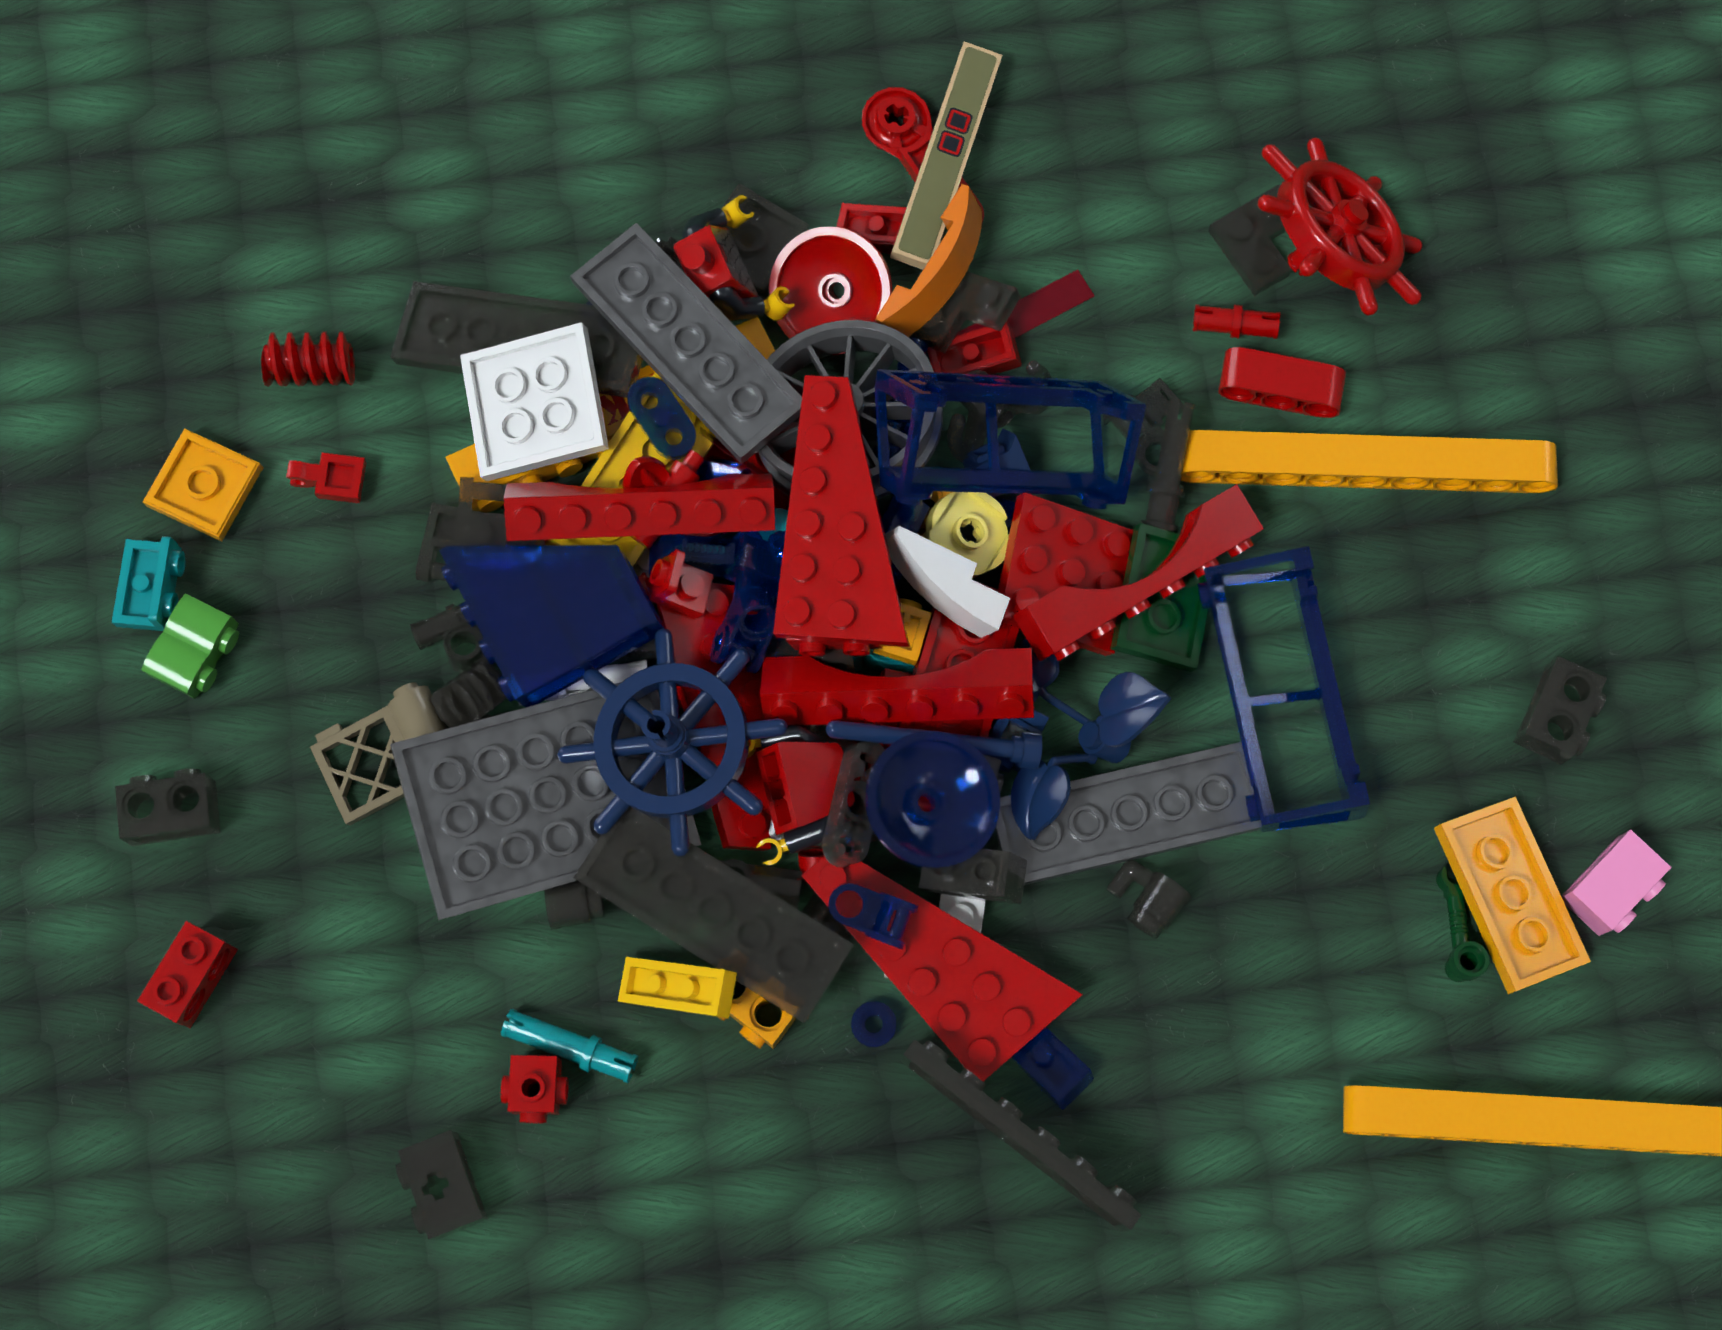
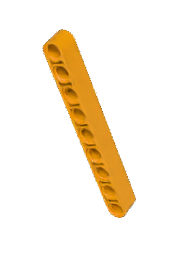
M1190 430L1182 432L1177 436V477L1179 480L1188 483L1504 493H1545L1558 488L1556 444L1543 440Z
M1344 1086L1343 1133L1722 1157V1107L1378 1086Z

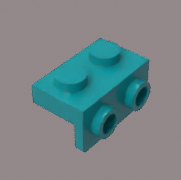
M162 536L161 542L126 539L111 622L116 627L164 631L172 611L179 602L178 594L175 593L177 577H182L186 561L184 551H182V548L172 537Z

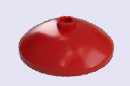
M833 226L814 228L792 239L778 255L769 280V295L777 287H786L789 290V294L782 301L786 304H795L781 320L776 321L789 339L807 329L829 322L863 320L877 323L875 318L892 293L891 275L885 259L879 250L859 233ZM837 282H840L845 289L844 295L841 298L834 294V286Z

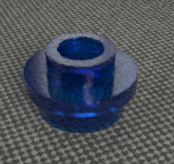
M871 1001L862 1004L856 1009L851 1020L853 1035L861 1044L867 1047H880L887 1044L896 1031V1018L893 1011L881 1002ZM868 1018H879L883 1024L882 1029L877 1033L867 1031L865 1022Z

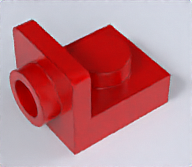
M676 549L664 558L658 559L654 564L649 579L650 583L653 584L650 601L697 619L705 613L713 574L684 563L685 552Z

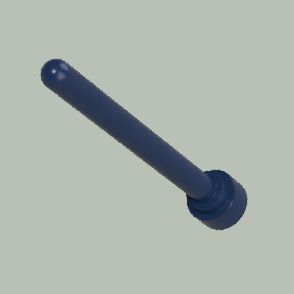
M838 720L830 721L826 725V733L831 738L1009 757L1010 762L1017 763L1019 768L1038 769L1042 755V735L1038 733L1022 732L1020 736L1013 735L1010 740Z

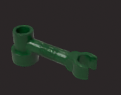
M1444 866L1437 873L1436 882L1443 891L1444 898L1447 900L1449 925L1451 926L1452 952L1445 964V972L1454 982L1475 980L1488 969L1489 955L1481 944L1470 941L1468 922L1466 921L1467 914L1465 913V897L1459 884H1453L1448 880L1447 869ZM1460 961L1465 964L1467 969L1461 965Z

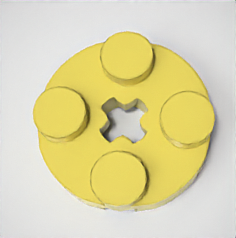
M969 489L966 492L955 491L941 498L931 508L926 519V531L923 537L977 563L973 579L995 569L1004 561L1009 538L1005 523L1008 517L1000 503L983 491ZM968 524L974 527L972 535L977 539L976 543L971 540L967 542L962 537L960 527L964 528Z

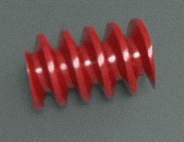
M322 331L318 344H314L310 332L304 333L301 344L296 343L292 332L287 333L284 344H279L276 333L270 332L267 345L263 346L261 356L264 385L266 387L271 386L275 378L278 385L286 387L289 385L291 378H293L296 385L304 386L310 377L315 386H321L327 376L331 385L338 386L343 375L347 384L353 385L355 381V357L352 344L348 343L344 331H339L336 344H331L326 331Z

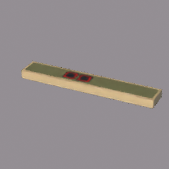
M963 42L890 255L891 259L923 270L939 246L945 229L941 216L958 190L1002 55L968 42Z

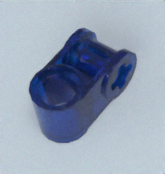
M751 583L742 586L736 591L726 616L717 629L712 642L710 657L713 663L721 664L735 650L742 648L747 650L750 655V659L745 666L746 671L752 674H756L759 671L765 658L766 649L773 636L776 614L771 594L766 587ZM763 609L758 614H748L751 610Z
M851 883L839 885L832 891L828 900L829 912L835 920L864 932V935L902 950L905 945L902 937L911 914L917 913L919 908L917 905L889 894L877 893ZM847 890L857 893L862 902L859 913L850 918L840 915L835 905L839 894ZM894 910H896V915L891 925V928L889 931H887V927L889 925Z

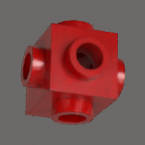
M511 1055L510 1075H503L501 1081V1103H508V1112L520 1114L519 1123L545 1124L547 1123V1115H559L560 1105H567L569 1081L568 1077H561L562 1060L557 1056ZM539 1083V1093L534 1097H530L531 1087Z

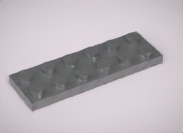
M637 223L570 275L572 283L741 464L800 416L802 396Z
M1246 741L1070 781V796L1064 809L1051 824L1038 834L1035 841L1026 838L1017 826L1011 808V795L989 800L988 803L1010 888L1254 832L1270 826Z

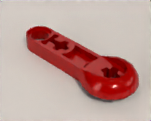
M889 87L880 90L869 98L862 111V127L867 139L876 148L897 157L913 181L916 182L933 132L931 114L925 101L913 91L902 87ZM893 113L896 117L904 115L903 125L899 126L896 122L889 124V114ZM963 177L961 178L958 189L962 184L968 186ZM973 193V195H974V197H975V199H976L978 205L980 206V208H981V210H982V224H983V220H984V209H983L982 204L980 203V201L977 199V197H976L975 194Z

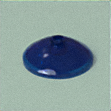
M922 731L897 740L876 760L866 785V810L876 836L895 856L919 867L944 868L969 859L987 843L998 821L1000 792L997 779L990 764L973 745L949 733ZM920 797L929 799L931 803L929 812H925L919 807L918 800Z

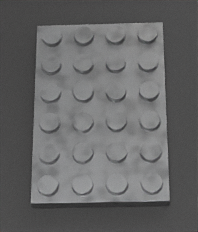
M658 690L649 693L638 701L639 704L651 713L653 710H661ZM596 691L582 692L390 745L438 920L673 853L671 849L669 818L650 816L632 807L627 809L607 834L596 833L594 830L596 818L616 794L612 792L602 778L596 760L566 764L558 759V750L563 746L594 742L597 718L606 701ZM625 716L617 739L645 736L642 728ZM650 753L618 757L620 767L628 780ZM665 764L645 787L644 792L658 796H667ZM693 815L688 816L689 848L701 845Z

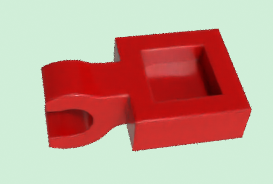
M321 452L319 464L289 461L286 478L291 479V486L302 488L316 486L315 495L318 499L360 504L367 463L363 457Z

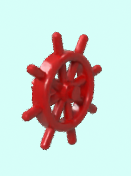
M1312 138L1308 141L1307 150L1311 161L1303 163L1298 168L1276 146L1272 144L1266 145L1262 149V157L1284 181L1279 187L1277 197L1263 195L1259 198L1258 208L1263 212L1280 216L1289 238L1297 248L1287 257L1290 268L1295 273L1299 269V275L1304 277H1310L1318 270L1336 284L1354 290L1361 311L1367 316L1377 312L1378 303L1373 290L1378 289L1385 282L1408 304H1418L1421 301V292L1399 269L1402 266L1405 252L1411 254L1420 252L1422 242L1417 237L1402 233L1395 215L1378 193L1382 187L1381 179L1377 176H1372L1364 180L1347 167L1329 161L1324 144L1319 138Z

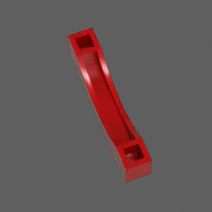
M772 473L726 475L687 484L645 488H598L555 482L509 483L506 485L504 494L507 541L775 530Z
M1238 484L1186 515L1181 533L1169 555L1147 577L1130 585L1111 589H1080L1061 586L1013 615L1039 661L1052 654L1060 661L1081 648L1077 639L1090 633L1093 640L1117 627L1112 619L1125 612L1128 619L1151 607L1147 598L1158 591L1164 599L1186 586L1182 579L1185 575L1194 571L1197 578L1220 566L1216 557L1228 551L1231 558L1252 547L1254 543L1250 537L1264 528Z
M1032 648L986 649L973 658L946 669L921 675L901 677L867 676L845 672L824 665L809 656L763 657L760 687L763 719L782 718L787 722V725H826L833 720L856 723L1034 718Z

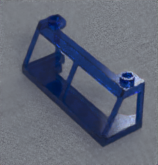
M877 369L874 387L880 486L896 495V501L907 505H921L922 500L932 498L933 491L1076 495L1082 499V505L1093 509H1107L1108 504L1126 503L1146 409L1145 403L1101 381ZM886 393L912 408L902 466H890ZM946 401L985 403L988 469L915 467L924 413L937 412V407H945ZM996 403L1084 407L1089 410L1093 472L1000 469ZM1101 414L1130 421L1118 482L1104 473Z
M1309 546L1204 568V582L1197 584L1202 609L1211 608L1252 790L1251 795L1245 796L1250 822L1259 821L1261 832L1365 818L1370 805L1365 782L1357 781L1360 775L1359 764H1356L1318 605V591L1316 585H1314L1311 572L1314 569ZM1290 561L1288 571L1223 576ZM1290 581L1316 689L1251 697L1248 695L1224 587ZM1318 700L1342 800L1275 814L1251 708L1252 706Z

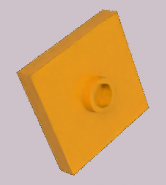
M184 428L144 498L143 503L150 509L219 541H223L263 467L255 460Z

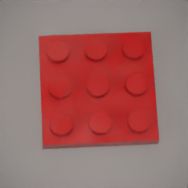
M1026 492L1016 497L998 589L999 593L1010 598L1002 622L1020 628L1013 615L1061 586L1080 589H1111L1123 586L1133 530ZM1114 629L1093 640L1090 633L1077 639L1082 649L1104 656L1115 653L1114 650L1110 649Z

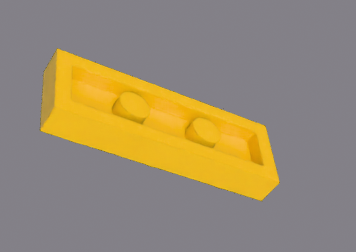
M626 957L618 1002L729 1019L737 972Z

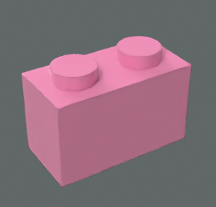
M1629 830L1616 837L1561 897L1565 905L1598 936L1612 930L1620 933L1637 916L1632 909L1643 898L1646 902H1649L1664 888L1666 883L1661 878L1670 870L1671 866L1632 830Z

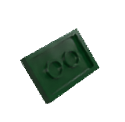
M1143 523L1136 525L1133 530L1123 586L1135 583L1155 571L1169 555L1180 534ZM1216 568L1197 578L1194 571L1185 575L1182 579L1186 586L1164 599L1158 591L1147 598L1151 607L1128 619L1125 612L1118 615L1115 622L1117 627L1114 628L1110 649L1189 672L1196 670Z

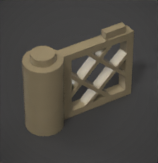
M416 682L405 684L393 692L394 698L386 707L344 729L341 724L337 723L315 735L318 743L310 746V749L346 825L351 826L404 797L401 785L394 788L383 784L391 759L394 760L390 746L392 743L448 729L428 686H418ZM385 721L391 733L385 751L366 746L365 743L370 729ZM359 735L356 742L350 741L351 738ZM340 744L354 747L346 772L332 768L325 752ZM363 750L383 756L374 781L355 775ZM336 775L344 777L341 785ZM352 780L372 786L367 803L355 810H352L346 798ZM381 789L389 791L378 797Z

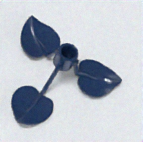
M1026 638L1021 640L1017 648H1032ZM1032 649L1034 702L1040 695L1045 701L1081 723L1083 726L1080 729L1078 740L1085 753L1054 756L1049 760L1048 764L1041 760L1038 769H1020L1012 785L1011 808L1015 822L1026 838L1035 841L1038 834L1059 816L1068 801L1071 790L1070 778L1066 770L1059 767V765L1079 762L1095 764L1097 758L1110 763L1121 762L1129 753L1131 741L1146 729L1169 703L1171 697L1167 693L1158 689L1143 676L1136 673H1120L1111 679L1103 689L1098 702L1101 715L1093 721L1046 690V687L1058 676L1059 661L1054 654L1039 661Z

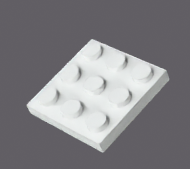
M582 322L460 355L480 477L485 481L609 450L588 328Z

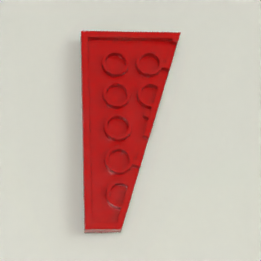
M805 375L773 634L776 638L910 647L892 572V563L878 500L875 496L871 478L870 464L863 442L862 428L852 383L848 377Z
M649 577L646 579V584L651 595L653 584L650 583ZM712 583L705 613L697 619L656 603L659 617H657L659 629L666 628L671 631L673 636L675 663L693 665L715 675L735 650L742 648L749 652L750 659L747 665L728 688L740 703L747 722L764 720L760 687L763 657H774V616H772L774 600L772 601L771 612L766 614L768 598L765 610L760 612L763 596L760 599L759 609L754 610L757 594H755L753 607L749 608L751 592H749L747 605L743 606L745 587ZM677 686L683 712H685L701 691L690 687ZM717 702L714 703L694 729L726 725L724 715ZM727 743L699 746L697 748L719 766ZM762 747L756 748L755 753L750 758H747L744 770L737 781L762 801L763 809L761 813L750 815L727 796L711 807L723 848L755 851L771 849V843H765L756 848L761 840L771 838L769 836L771 813L756 752L763 749Z
M836 846L801 875L979 1085L1083 995Z

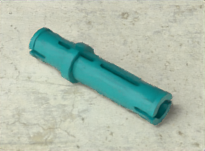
M511 1009L507 1014V1018L510 1019L509 1022L504 1021L502 1037L514 1039L580 1064L579 1068L583 1071L590 1072L591 1069L629 1083L633 1076L630 1072L636 1069L638 1055H632L605 1045L600 1037L592 1035L589 1039L519 1013L515 1009Z

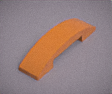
M962 184L942 214L941 219L948 232L911 290L897 285L875 318L877 323L896 329L909 337L924 326L944 306L961 283L976 252L982 225V210L967 185Z

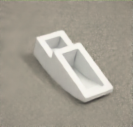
M897 526L885 534L890 559L911 586L935 609L957 625L980 638L999 630L1010 598L972 580L977 563L901 526Z

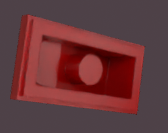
M842 203L836 227L855 231L868 239L879 252L891 254L907 207Z
M1006 320L926 346L937 386L1005 372L1022 366L1013 330Z

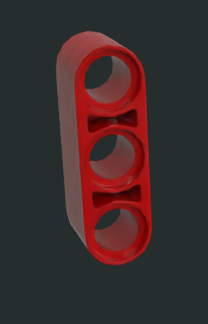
M1234 347L1225 351L1218 391L1222 397L1233 401L1314 417L1333 418L1340 414L1346 371L1331 364L1249 348Z

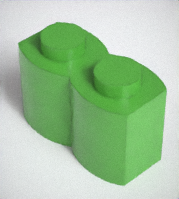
M185 593L172 611L164 631L150 649L141 670L150 677L196 699L201 692H207L213 685L217 676L215 666L223 653L229 654L236 645L239 637V631L236 629L239 623L232 616Z

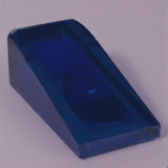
M1047 1027L1011 1057L1061 1110H1064L1094 1080L1091 1070Z

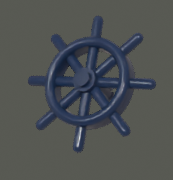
M661 628L655 634L657 665L634 673L618 686L596 669L591 668L584 672V682L606 699L597 718L594 742L563 746L558 750L557 756L560 762L566 764L596 760L602 778L612 792L616 794L594 822L596 833L607 834L627 809L632 807L650 816L669 818L671 849L674 855L682 857L689 852L688 816L711 808L725 796L750 815L761 813L763 809L762 801L737 782L747 761L749 740L784 735L788 725L782 718L747 722L740 703L729 690L728 686L750 659L747 650L742 648L735 650L717 673L713 675L693 665L675 663L672 633L666 628ZM677 686L690 687L701 691L679 718ZM659 690L661 710H653L651 713L638 703L644 696ZM717 702L724 715L726 725L694 729L714 703ZM625 716L641 727L645 736L617 739ZM727 743L719 766L695 748ZM650 753L628 780L620 767L618 757ZM683 763H686L707 780L699 787L686 793ZM665 764L667 796H658L644 792L645 787Z

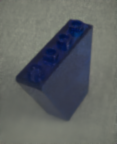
M618 545L446 546L439 550L446 563L441 568L443 576L453 591L460 590L465 602L459 604L464 617L471 627L478 625L484 637L478 641L484 656L491 665L496 662L503 676L497 679L503 693L510 702L516 700L525 708L537 705L582 680L586 670L591 668L599 670L655 638V634L659 629L665 628L629 559Z

